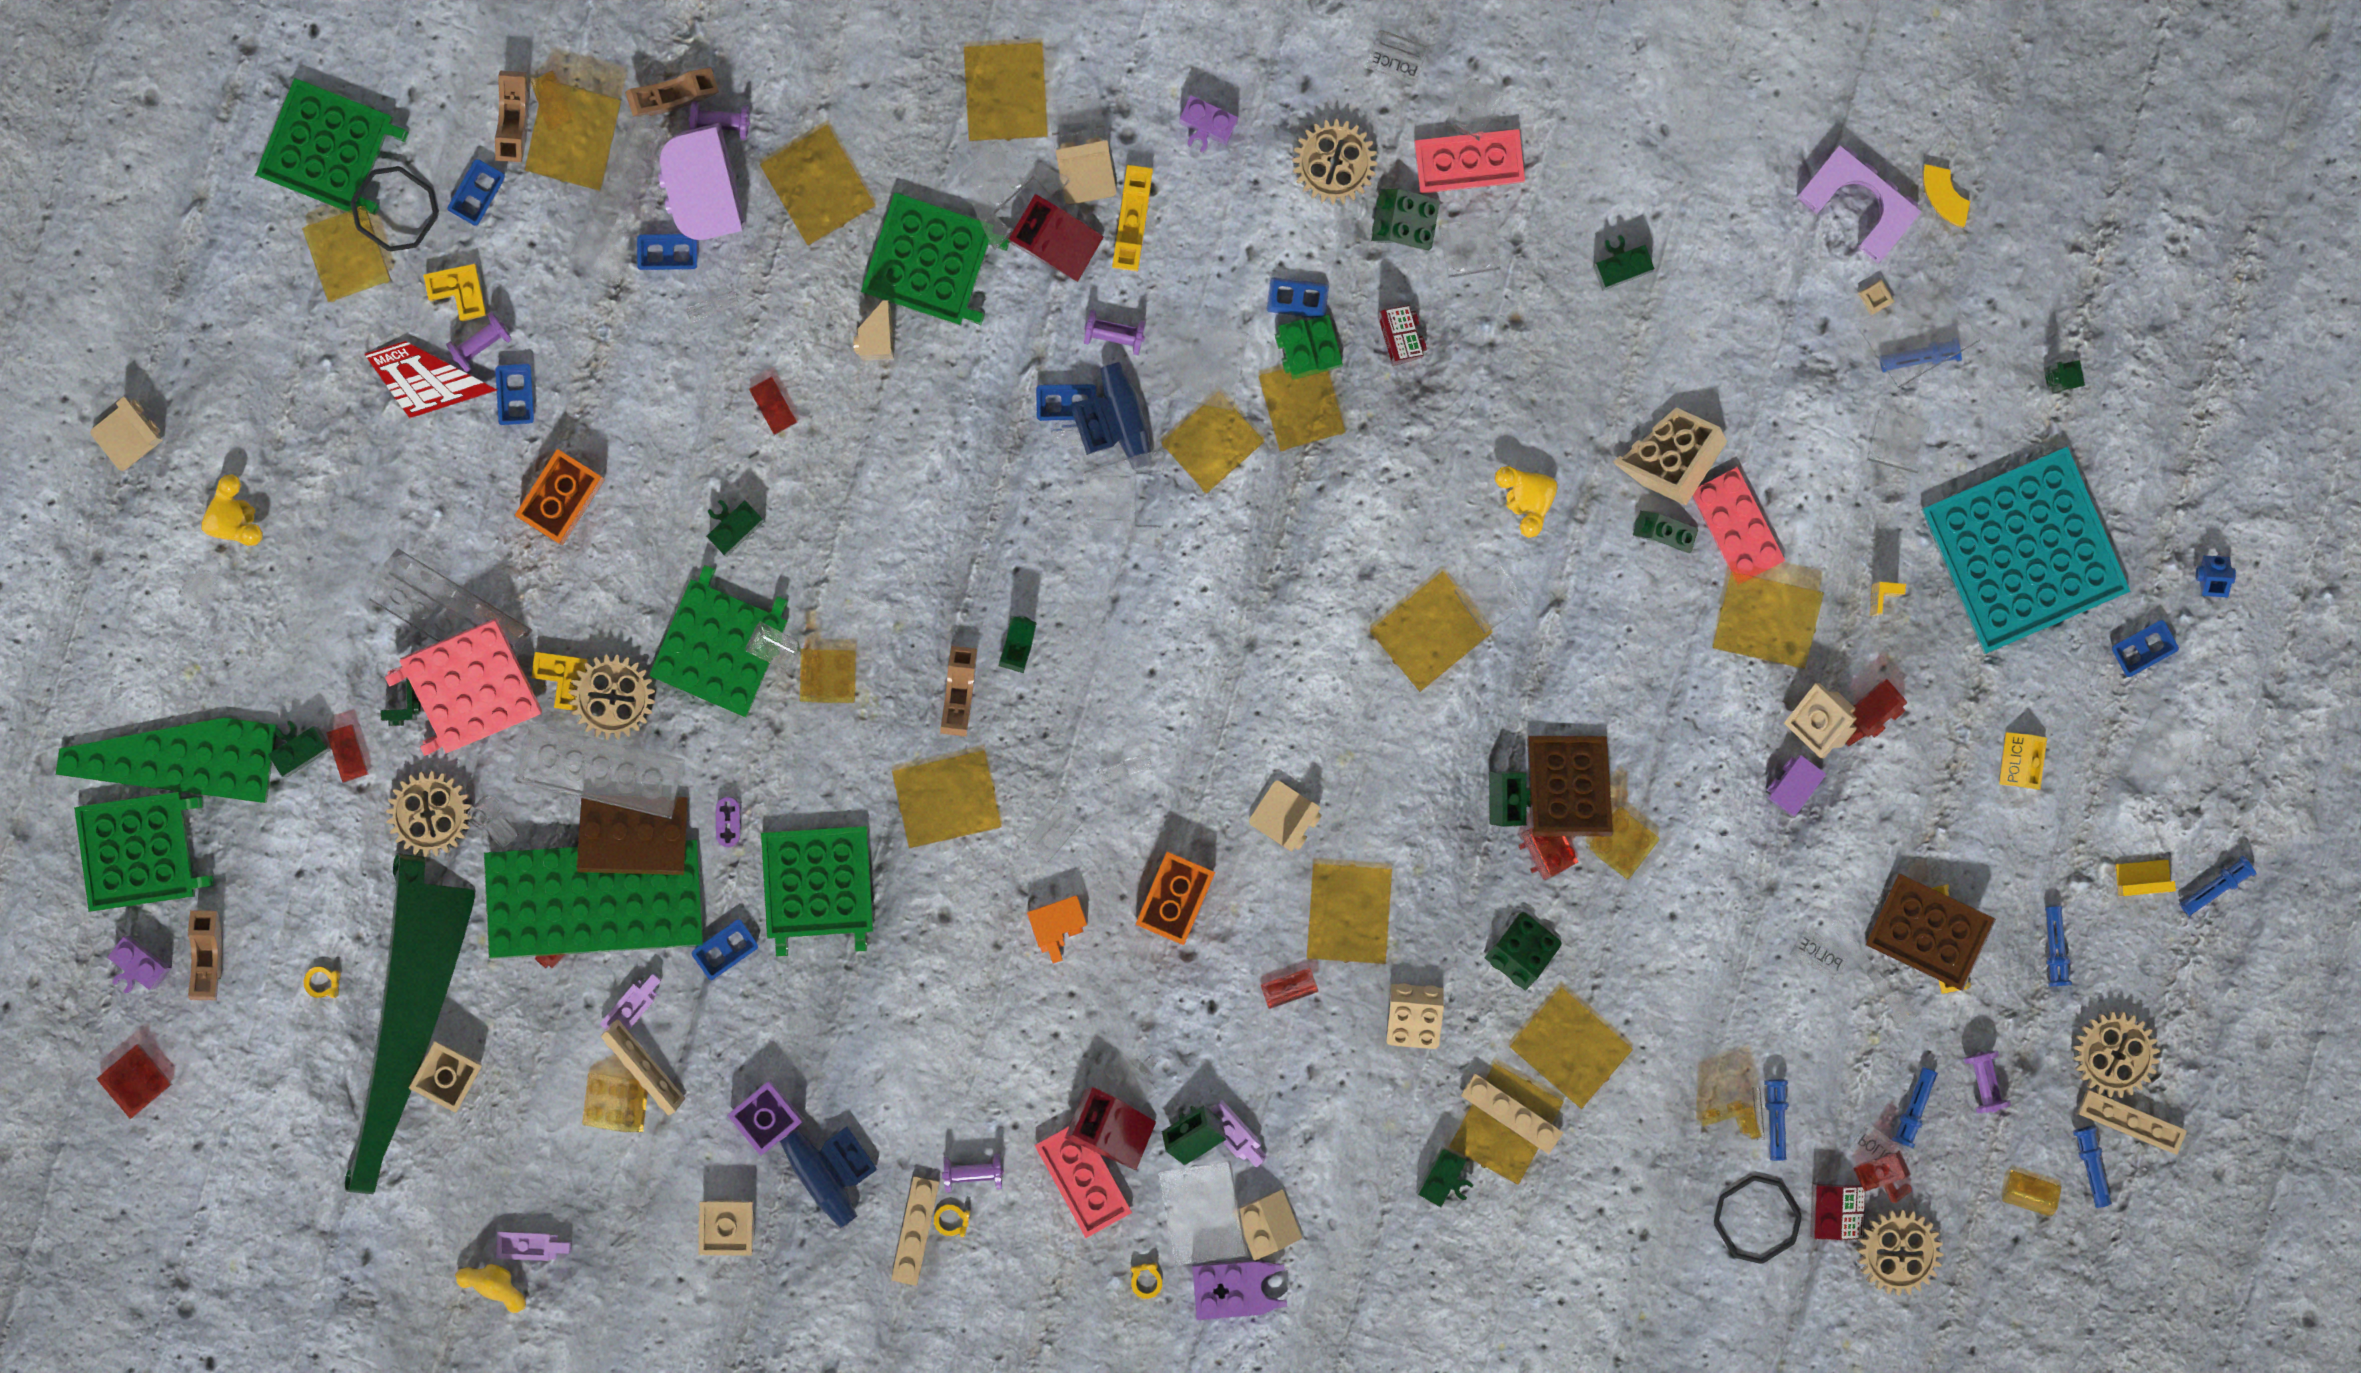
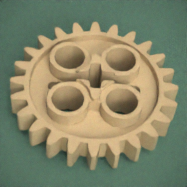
M1335 119L1334 126H1330L1328 121L1325 120L1324 128L1321 129L1319 125L1314 124V133L1309 130L1305 131L1307 140L1303 138L1298 139V142L1303 147L1294 148V152L1300 155V157L1292 159V163L1299 165V167L1293 169V173L1301 174L1296 182L1297 184L1305 182L1306 185L1303 188V192H1307L1310 189L1313 191L1311 195L1312 200L1317 195H1320L1321 204L1325 202L1326 198H1330L1331 205L1334 206L1336 199L1339 198L1344 205L1347 196L1352 201H1355L1354 192L1357 191L1361 195L1364 194L1362 185L1371 186L1372 183L1367 177H1375L1376 173L1370 170V168L1376 167L1378 162L1370 160V158L1376 156L1377 152L1368 150L1373 145V141L1364 142L1367 133L1364 132L1358 135V125L1350 130L1348 129L1349 121H1346L1343 127L1339 126L1338 119ZM1322 140H1329L1333 143L1334 148L1330 152H1323L1319 148V143ZM1342 140L1344 143L1338 162L1342 165L1336 166L1331 184L1328 185L1326 180L1331 162L1327 160H1333L1338 142ZM1347 148H1355L1359 154L1358 158L1355 160L1347 159L1344 156V151ZM1314 165H1321L1325 168L1326 173L1322 177H1315L1311 173V168ZM1339 173H1347L1351 178L1350 183L1347 185L1339 184L1336 180V176Z
M617 654L614 655L612 661L609 660L608 655H604L603 663H600L598 658L595 657L593 658V667L588 663H584L586 672H576L580 677L579 681L571 680V683L576 686V690L568 691V693L575 696V700L568 702V704L576 705L577 707L571 714H580L581 718L577 721V724L586 722L585 732L594 728V737H598L601 732H604L605 740L610 738L611 733L614 734L616 740L620 739V732L629 737V728L639 731L637 722L646 724L647 721L643 715L652 714V711L646 708L647 704L655 703L654 700L648 698V695L654 693L655 690L647 689L646 687L652 680H643L642 677L647 671L637 672L636 669L639 664L637 662L629 666V657H625L622 663L619 662V655ZM597 675L604 676L607 681L606 687L602 690L596 689L593 685L594 678ZM624 678L630 679L633 683V688L629 693H624L620 689V682ZM611 690H614V695L634 697L635 701L615 700L611 705L608 699L592 698L588 696V693L609 694ZM595 701L603 705L604 710L600 716H594L590 711L591 704ZM621 704L628 706L630 710L629 716L624 720L620 719L617 715V708Z
M435 771L430 772L429 778L426 777L424 772H420L419 780L415 776L410 775V784L401 781L400 784L403 790H393L398 797L396 799H388V802L394 805L393 809L386 810L387 813L393 814V818L386 822L395 825L390 834H399L396 843L406 841L404 850L414 846V855H418L421 849H423L424 857H428L431 850H433L435 856H439L440 848L444 852L449 853V844L458 847L459 844L456 838L466 839L462 830L471 829V826L465 823L467 819L473 818L472 815L466 814V810L473 806L464 803L469 798V794H460L463 785L453 787L456 779L451 778L448 782H445L446 774L444 773L438 779H436ZM424 791L428 792L429 809L435 810V815L431 817L436 833L435 837L431 836L430 819L424 817V813L428 812L423 794ZM439 791L444 792L446 795V802L442 806H438L434 801V796ZM413 796L418 797L420 800V807L416 811H412L408 806V801ZM443 817H447L451 821V828L447 832H443L439 828V821ZM417 822H421L425 826V833L421 837H417L413 833V826Z
M2111 1011L2109 1012L2108 1019H2106L2103 1014H2099L2098 1023L2094 1019H2090L2091 1028L2081 1027L2085 1033L2084 1037L2076 1035L2081 1044L2073 1046V1049L2079 1051V1055L2073 1056L2072 1059L2080 1061L2075 1070L2084 1071L2080 1080L2090 1079L2087 1085L2088 1088H2093L2097 1085L2096 1093L2101 1094L2106 1089L2107 1097H2112L2114 1091H2116L2117 1096L2123 1098L2124 1090H2126L2129 1095H2133L2134 1086L2138 1090H2143L2142 1080L2148 1083L2151 1082L2147 1076L2148 1072L2156 1074L2157 1071L2151 1066L2152 1064L2160 1063L2159 1060L2153 1058V1054L2159 1053L2160 1050L2152 1048V1045L2158 1040L2155 1038L2149 1039L2148 1036L2152 1033V1029L2142 1030L2145 1025L2144 1021H2139L2135 1024L2136 1016L2131 1015L2126 1020L2125 1012H2120L2117 1019L2115 1013ZM2108 1030H2112L2115 1033V1040L2111 1044H2107L2104 1041V1034ZM2126 1033L2127 1037L2120 1046L2122 1035ZM2132 1041H2136L2139 1044V1051L2135 1055H2131L2128 1052V1045ZM2112 1050H2118L2121 1058L2114 1059V1056L2111 1055ZM2097 1054H2101L2104 1057V1064L2100 1068H2096L2093 1065V1058ZM2112 1063L2109 1076H2106V1070H2108ZM2121 1065H2125L2128 1068V1075L2124 1079H2120L2117 1076V1069Z
M1899 1209L1897 1216L1892 1210H1888V1218L1879 1213L1878 1218L1880 1222L1878 1223L1869 1220L1872 1229H1862L1867 1236L1866 1238H1858V1241L1863 1243L1864 1246L1856 1249L1858 1253L1863 1254V1257L1857 1259V1262L1866 1265L1860 1270L1861 1273H1870L1866 1280L1869 1283L1876 1281L1875 1288L1878 1290L1885 1285L1884 1292L1890 1294L1894 1288L1897 1296L1901 1295L1902 1289L1908 1295H1911V1287L1913 1286L1918 1291H1921L1920 1283L1922 1281L1930 1285L1927 1277L1928 1275L1937 1276L1936 1272L1932 1269L1934 1266H1942V1264L1936 1261V1257L1943 1256L1942 1252L1936 1250L1943 1243L1934 1240L1939 1235V1232L1936 1230L1930 1231L1933 1224L1931 1222L1923 1224L1925 1217L1922 1215L1915 1219V1212L1911 1210L1906 1216L1903 1209ZM1891 1232L1893 1235L1891 1243L1883 1245V1235ZM1917 1233L1919 1235L1917 1244L1909 1246V1236ZM1901 1247L1907 1252L1922 1251L1923 1254L1913 1255L1901 1253L1898 1257L1893 1253L1877 1254V1250L1885 1249L1888 1251H1899ZM1890 1259L1892 1263L1890 1269L1882 1271L1880 1267L1882 1261ZM1917 1260L1916 1270L1908 1272L1907 1264L1909 1261Z

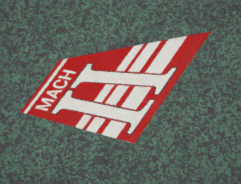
M407 341L364 354L409 419L497 391L492 386Z

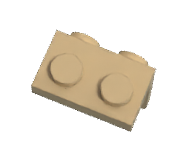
M1101 137L1086 140V144L1076 146L1075 142L1061 144L1060 149L1055 150L1066 204H1078L1110 198L1116 195L1107 140L1102 141Z
M122 397L116 402L119 408L92 428L90 433L119 470L125 471L161 443L163 439L158 434L161 431L153 420H147L142 414L144 409L136 399L131 400L127 397Z
M1275 781L1250 817L1249 824L1292 852L1294 848L1300 850L1306 841L1307 836L1304 833L1309 826L1314 828L1322 816L1318 813L1321 807L1309 801L1281 781Z
M1406 983L1391 984L1387 1044L1391 1046L1428 1049L1438 1048L1444 1009V988L1432 985L1414 986Z

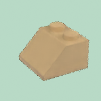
M882 301L858 328V336H853L854 352L859 354L863 361L894 359L891 305L888 301Z
M434 1041L409 1089L457 1113L481 1069L482 1063Z
M1283 1189L1234 1208L1235 1215L1254 1260L1277 1252L1302 1239Z

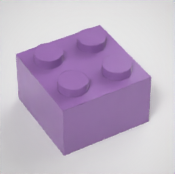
M772 1080L765 1083L727 1115L760 1156L804 1121Z

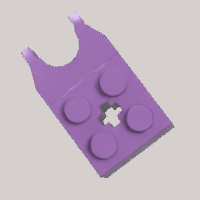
M1257 1259L1192 1264L1197 1320L1264 1315L1276 1308L1288 1307L1287 1300L1268 1297L1261 1290L1263 1279L1277 1271H1284V1263H1269ZM1221 1283L1224 1288L1229 1289L1228 1292H1224V1296H1219L1218 1293L1213 1291L1214 1288H1217V1284Z

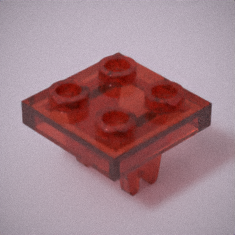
M1532 827L1520 833L1524 842L1518 846L1520 850L1528 848L1535 863V866L1530 868L1531 873L1539 871L1543 881L1578 863L1575 851L1570 846L1566 836H1532Z
M136 1044L96 1078L129 1119L134 1118L173 1085L139 1044Z

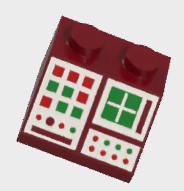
M1409 305L1381 310L1378 314V319L1392 367L1422 359L1424 356L1423 351H1427L1423 335L1418 336L1416 326L1420 325L1416 310L1411 311Z
M1812 1183L1810 1237L1826 1240L1864 1238V1231L1862 1229L1864 1228L1866 1186Z

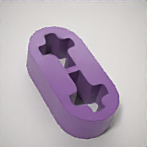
M725 797L716 804V839L723 847H733L738 844L741 837V809L737 800ZM727 801H730L731 806H735V812L730 813V821H726V813L721 812V807L725 806ZM726 824H730V831L736 834L730 843H726V839L721 838V833L726 832Z

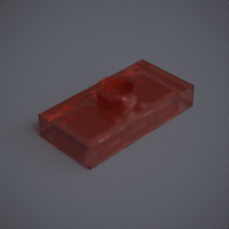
M772 376L749 388L774 436L797 424L793 413Z
M353 724L326 732L342 783L369 775Z
M1311 968L1260 985L1269 1009L1319 992Z

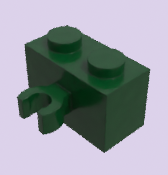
M1622 235L1617 237L1619 241L1617 248H1613L1609 240H1605L1604 247L1613 257L1597 262L1593 266L1602 291L1653 272L1655 268L1646 245L1624 252L1625 239Z
M722 500L718 501L723 508L720 514H715L711 509L708 510V514L713 519L720 520L721 523L706 537L726 557L765 522L745 500L730 514L728 513L727 504Z
M289 720L287 723L290 726V732L287 735L280 728L275 729L277 736L287 742L268 754L281 777L291 776L332 750L319 727L312 726L297 736V726L293 721Z
M1517 771L1489 772V825L1501 827L1527 826V807L1531 808V802L1529 799L1530 787L1526 788V773Z
M1192 1105L1190 1107L1191 1113L1185 1115L1183 1112L1179 1113V1121L1162 1131L1165 1151L1184 1166L1226 1140L1223 1120L1204 1105L1198 1109Z
M1442 1146L1416 1193L1439 1207H1442L1451 1189L1454 1190L1459 1199L1466 1200L1467 1197L1460 1193V1187L1468 1185L1473 1188L1474 1185L1467 1179L1458 1180L1457 1178L1467 1161Z

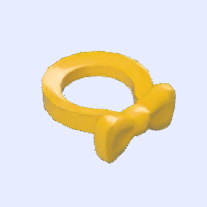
M313 967L305 974L303 980L304 988L310 996L315 998L327 996L337 998L339 995L338 987L341 972L338 970L331 971L325 967ZM317 972L324 973L331 980V987L321 993L314 991L311 986V978Z
M953 1204L940 1207L934 1215L936 1230L945 1236L960 1234V1237H965L969 1225L970 1211L965 1210L963 1212L958 1206ZM946 1210H953L963 1219L962 1226L952 1231H947L939 1223L940 1215Z
M1157 1262L1131 1266L1130 1270L1133 1273L1131 1287L1138 1297L1150 1299L1160 1293L1162 1277L1156 1270L1158 1268ZM1142 1270H1149L1156 1277V1289L1150 1293L1141 1292L1136 1285Z

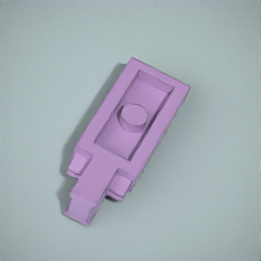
M655 973L645 983L639 979L601 1021L600 1025L606 1029L612 1022L618 1019L629 1031L655 1001L654 999L658 994L653 990L662 979Z
M1223 1100L1210 1110L1223 1120L1226 1140L1223 1143L1237 1158L1240 1157L1243 1160L1248 1158L1256 1168L1266 1160L1267 1156L1261 1150L1260 1146L1262 1144L1257 1140L1258 1138Z
M498 1231L496 1258L549 1261L550 1259H557V1253H571L572 1242L558 1241V1235H551V1233Z

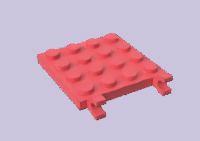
M497 618L401 657L399 662L402 666L389 670L387 672L388 675L385 676L389 687L408 677L436 733V736L423 740L420 748L424 756L435 752L443 747L445 753H449L542 713V709Z

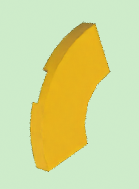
M1925 164L1923 166L1922 180L1926 197H1928V200L1939 216L1953 225L1964 228L1971 201L1962 198L1954 190L1950 180L1951 170Z

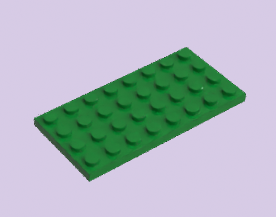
M686 840L684 875L577 872L578 847L484 853L489 959L703 946L697 840Z

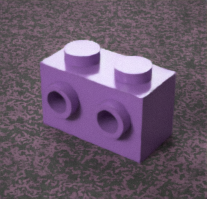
M1798 755L1796 758L1791 757L1783 767V770L1786 772L1780 780L1775 778L1767 788V791L1770 793L1766 798L1791 817L1797 815L1826 776L1825 772L1802 755Z

